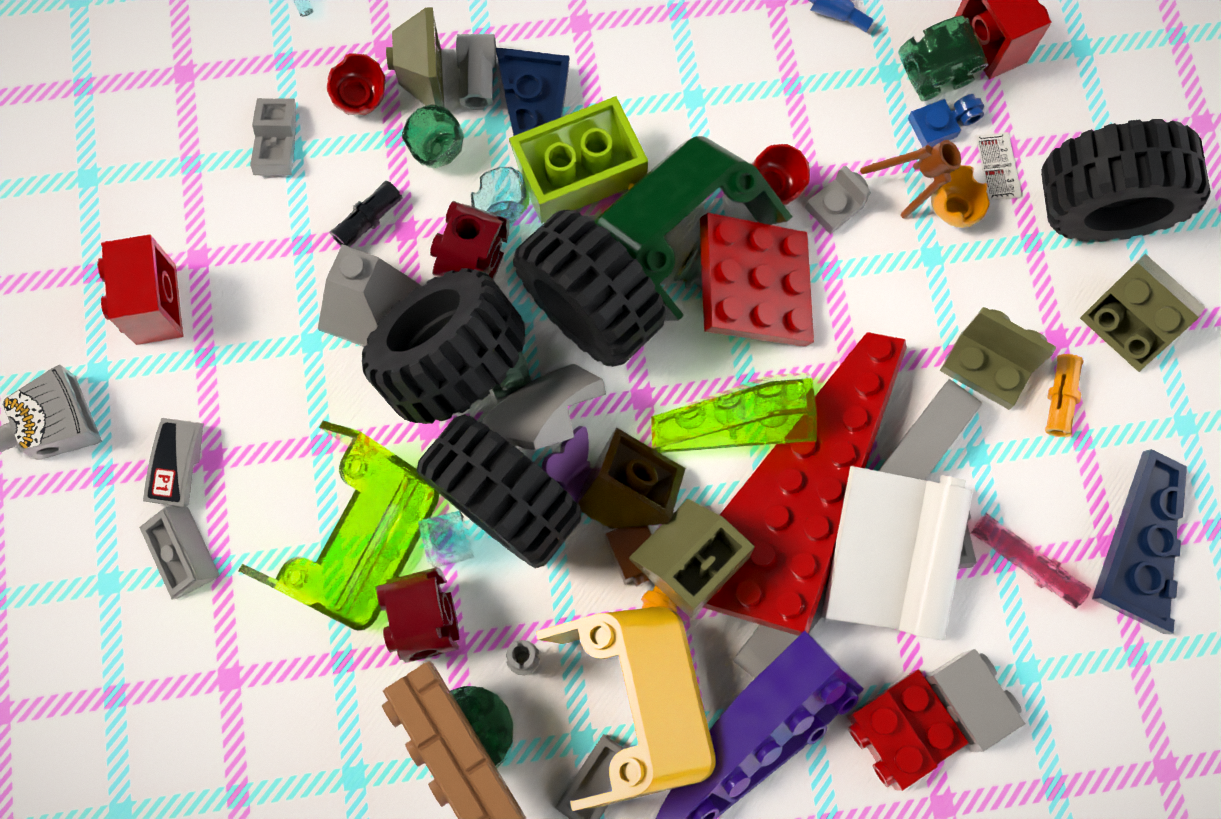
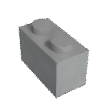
M976 648L956 656L925 676V679L968 741L967 747L970 752H984L1026 723L1020 716L1022 709L1019 702L1011 692L1002 689L994 677L997 675V671L993 663L985 654H979Z

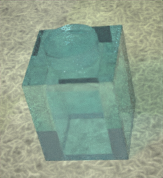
M460 510L418 521L427 563L433 568L475 558L466 519Z

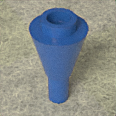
M808 0L813 4L809 11L844 22L847 20L864 32L868 31L874 21L873 18L855 8L851 0Z

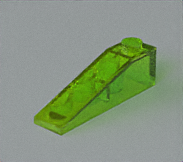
M809 372L768 375L651 416L652 448L659 453L817 441V410L812 377Z

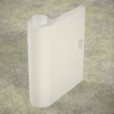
M850 466L822 617L898 629L925 638L945 640L973 493L972 489L965 488L966 480L941 475L940 482L936 483Z

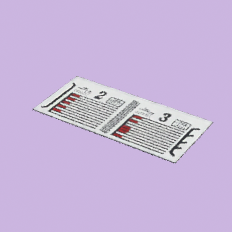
M1009 132L975 135L984 180L988 186L987 194L989 201L1022 197Z

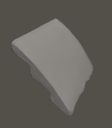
M573 363L540 376L519 388L492 409L481 422L492 431L497 432L513 446H519L524 449L537 450L574 438L568 406L606 395L604 381L597 375Z

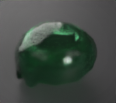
M429 104L417 108L406 119L402 131V140L408 147L412 157L420 165L437 169L452 163L462 152L464 133L458 120L447 108Z

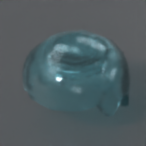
M498 167L483 173L480 176L479 191L477 193L471 192L470 194L471 206L508 218L510 225L515 223L526 212L530 201L523 174L513 167Z

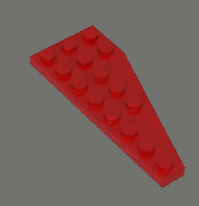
M866 332L720 513V516L727 520L755 547L750 558L702 608L797 636L803 631L809 633L832 565L850 466L866 468L907 349L906 339Z

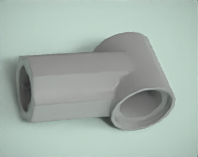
M457 34L456 36L457 66L460 68V105L466 106L471 110H484L485 107L493 105V68H496L495 34Z

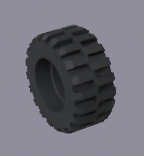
M1152 118L1150 121L1136 119L1128 120V123L1116 125V123L1104 125V128L1095 131L1092 129L1085 131L1075 139L1070 138L1064 141L1060 148L1052 150L1041 169L1048 223L1059 235L1062 234L1065 238H1077L1079 241L1086 242L1090 240L1105 242L1110 239H1131L1133 236H1145L1153 234L1154 231L1160 229H1169L1178 222L1187 221L1193 214H1198L1203 209L1211 193L1201 137L1188 125L1184 126L1181 122L1174 120L1165 122L1163 119Z
M575 210L557 211L516 248L513 266L516 268L515 272L518 278L522 280L526 291L531 294L534 302L546 313L550 321L554 325L556 324L569 340L571 339L584 353L587 352L597 362L601 361L603 365L611 367L625 364L663 327L666 308L662 305L663 299L656 292L655 284L651 278L646 276L642 270L643 267L636 259L630 256L627 249L619 241L617 242L610 235V232L602 226L599 227L587 215L582 216L580 212Z
M461 268L459 272L455 270L445 272L444 276L434 277L428 280L422 287H416L408 293L409 295L405 299L399 300L391 307L392 310L378 321L377 328L367 338V345L362 350L363 374L392 409L406 421L433 424L435 420L445 421L451 419L452 415L457 412L463 413L472 408L471 405L479 399L482 401L491 394L490 390L496 384L500 385L507 377V371L510 368H514L519 360L518 353L523 351L525 345V323L489 274L476 269Z
M464 414L454 417L418 460L417 473L431 487L494 540L535 569L548 563L581 522L582 509L580 505L573 500V497L557 481L544 472L540 466L530 460L517 447L470 415Z

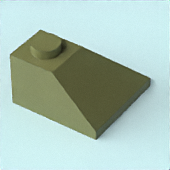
M425 7L392 31V47H386L388 70H395L398 84L436 115H445L442 48L433 7Z

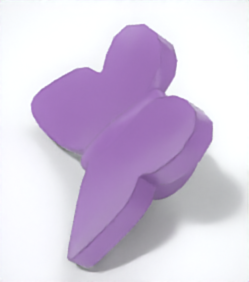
M585 426L575 428L573 430L574 438L563 441L560 446V452L548 454L544 457L541 464L543 471L557 481L576 502L583 484L592 470L590 461H587L589 439Z

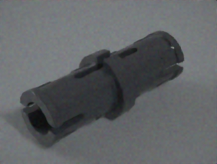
M385 180L363 202L358 201L352 206L353 211L341 223L329 231L330 235L333 236L332 238L340 247L342 244L351 247L370 228L375 229L380 225L379 220L403 199L402 195H400L399 190L391 182Z

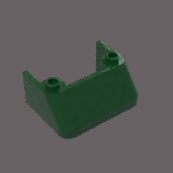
M695 136L685 140L594 221L599 227L602 226L610 232V235L617 242L619 241L627 249L630 256L636 259L643 267L642 270L646 276L651 278L655 284L656 292L663 299L662 305L666 308L665 321H679L684 314L660 285L672 273L675 266L674 251L664 239V236L719 187L731 201L743 203L759 223L778 224L788 222L793 217L754 165L705 136Z

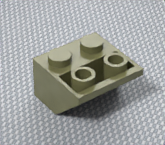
M1145 253L1080 319L1133 368L1140 372L1201 316L1205 306Z
M687 499L673 513L671 520L667 524H662L629 557V560L687 616L692 618L750 558L755 546L722 516Z

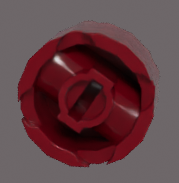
M452 201L446 214L445 222L447 226L443 234L437 233L431 244L430 256L436 258L432 274L439 278L448 271L455 270L459 272L461 268H470L485 272L494 280L504 256V252L500 251L502 242L507 243L509 219L464 203Z
M435 567L388 579L386 584L378 585L376 588L378 603L382 611L386 610L389 626L383 628L387 650L389 653L397 651L399 659L405 663L459 650L457 642H454L460 640L454 601L451 592L445 593L441 590L440 584L447 583V580L440 568Z

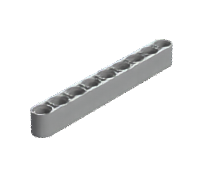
M949 378L878 471L926 480L976 414L982 402ZM830 572L809 633L822 617ZM759 625L733 661L753 678H756L798 636Z

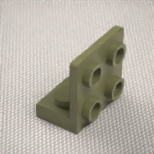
M982 307L961 331L939 371L1010 410L1015 406L1031 374L1053 355L1056 346L1047 342V338L1043 334L1031 329L1026 330L1011 322L1009 316L996 309Z

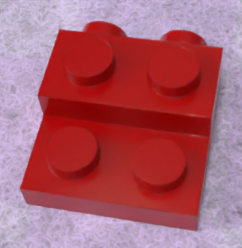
M919 669L914 670L846 715L852 724L848 727V731L853 740L862 750L867 747L875 759L876 763L872 767L877 777L884 786L888 788L892 785L894 790L897 791L905 790L938 767L937 764L968 744V741Z

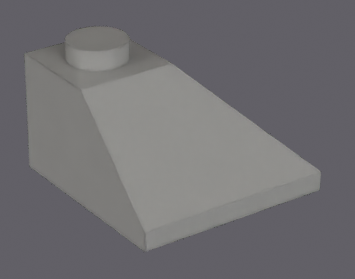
M342 244L325 281L318 330L364 347L367 345L369 334L375 331L378 321L392 310L391 307L399 300L405 299L413 289L422 286L381 258Z

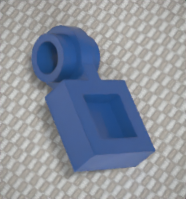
M974 94L963 96L954 103L955 110L953 111L950 110L946 100L942 99L911 111L907 119L921 146L929 145L932 147L943 140L957 138L961 132L957 122L961 121L964 126H968L979 121L984 116L983 109L985 107L981 98H976Z

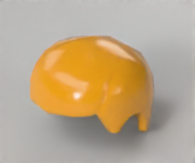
M960 165L957 170L950 173L951 182L941 186L931 195V206L935 213L944 222L956 228L971 227L985 217L990 205L986 192L988 186L986 183H979L973 177L974 168L971 166Z

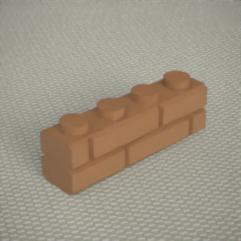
M431 661L423 663L406 676L382 690L388 700L381 704L386 716L395 728L401 724L403 725L411 739L405 743V747L418 767L424 763L426 764L434 780L428 783V786L441 807L449 803L458 819H527L434 663Z

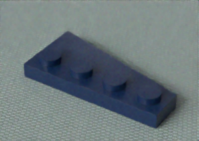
M1149 449L1141 454L1092 600L1162 634H1174L1175 619L1170 618L1171 601L1177 598L1178 581L1173 580L1175 557H1180L1181 540L1177 539L1178 519L1183 518L1187 466L1153 449Z

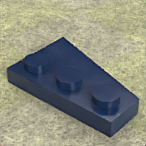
M495 47L513 136L563 117L570 56Z

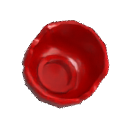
M349 53L344 56L340 63L330 69L327 78V93L334 107L346 115H367L380 105L384 98L386 79L377 61L367 54Z
M789 144L770 145L752 162V165L758 169L784 205H788L797 199L809 184V162L801 150Z

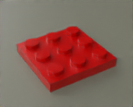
M709 212L700 217L704 332L802 347L814 343L808 233Z

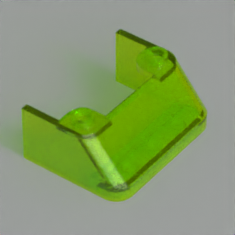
M322 420L319 428L348 446L339 464V474L342 481L355 491L317 561L313 562L301 556L293 557L283 564L275 579L245 564H241L238 572L353 630L361 631L373 625L381 612L376 593L377 586L386 584L388 579L400 576L438 504L440 494L417 473V468L366 434Z

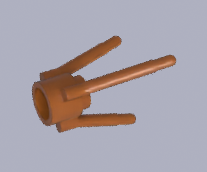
M943 140L932 147L926 145L916 151L860 168V173L868 174L919 159V161L913 164V168L915 170L920 169L925 177L934 178V181L901 212V218L905 219L937 189L951 182L950 173L957 170L962 162L960 151L953 142Z

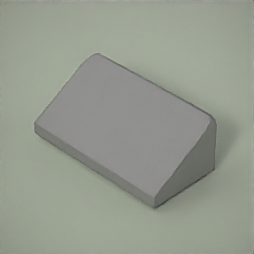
M188 506L164 507L139 527L171 600L178 599L219 576V572Z

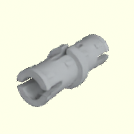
M514 641L509 645L506 652L507 666L517 675H529L540 664V658L537 656L540 654L539 650L530 641ZM525 651L530 655L528 660L521 665L517 663V658Z

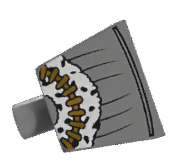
M61 364L54 366L7 396L2 402L9 422L0 426L1 453L19 446L23 453L36 460H42L102 442L76 376Z

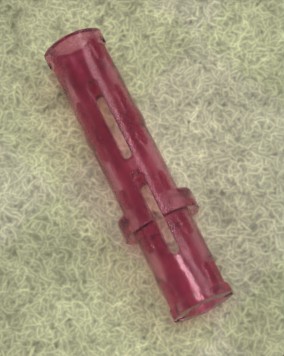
M987 512L984 513L972 528L970 534L989 545L994 551L1027 573V575L1035 580L1034 584L1040 589L1045 587L1074 610L1085 601L1091 592L1089 586L1077 580L1060 567V561L1056 558L1049 559L1010 529L1000 524Z

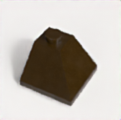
M616 427L586 478L577 503L580 505L582 513L610 529L667 524L672 518L686 468Z

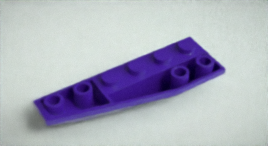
M803 631L738 695L709 730L716 757L715 768L710 777L699 783L671 789L655 819H717L801 751L807 744L811 745L819 741L827 732V725L838 714H845L856 705L859 699L858 695L864 688L818 641L806 631Z

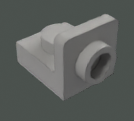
M844 165L839 169L836 178L807 201L805 209L831 235L864 208L871 191L866 180L859 173L852 172Z

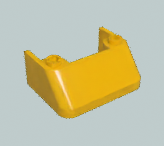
M660 606L598 613L536 631L537 640L566 644L580 640L585 652L594 658L608 659L619 656L638 740V746L623 749L613 757L609 767L612 792L571 801L572 811L597 808L699 783L710 777L715 768L716 757L684 624L678 613Z

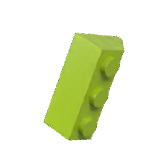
M617 96L509 138V143L526 192L541 224L545 223L557 211L577 210L629 188V183H637L648 173L649 161Z

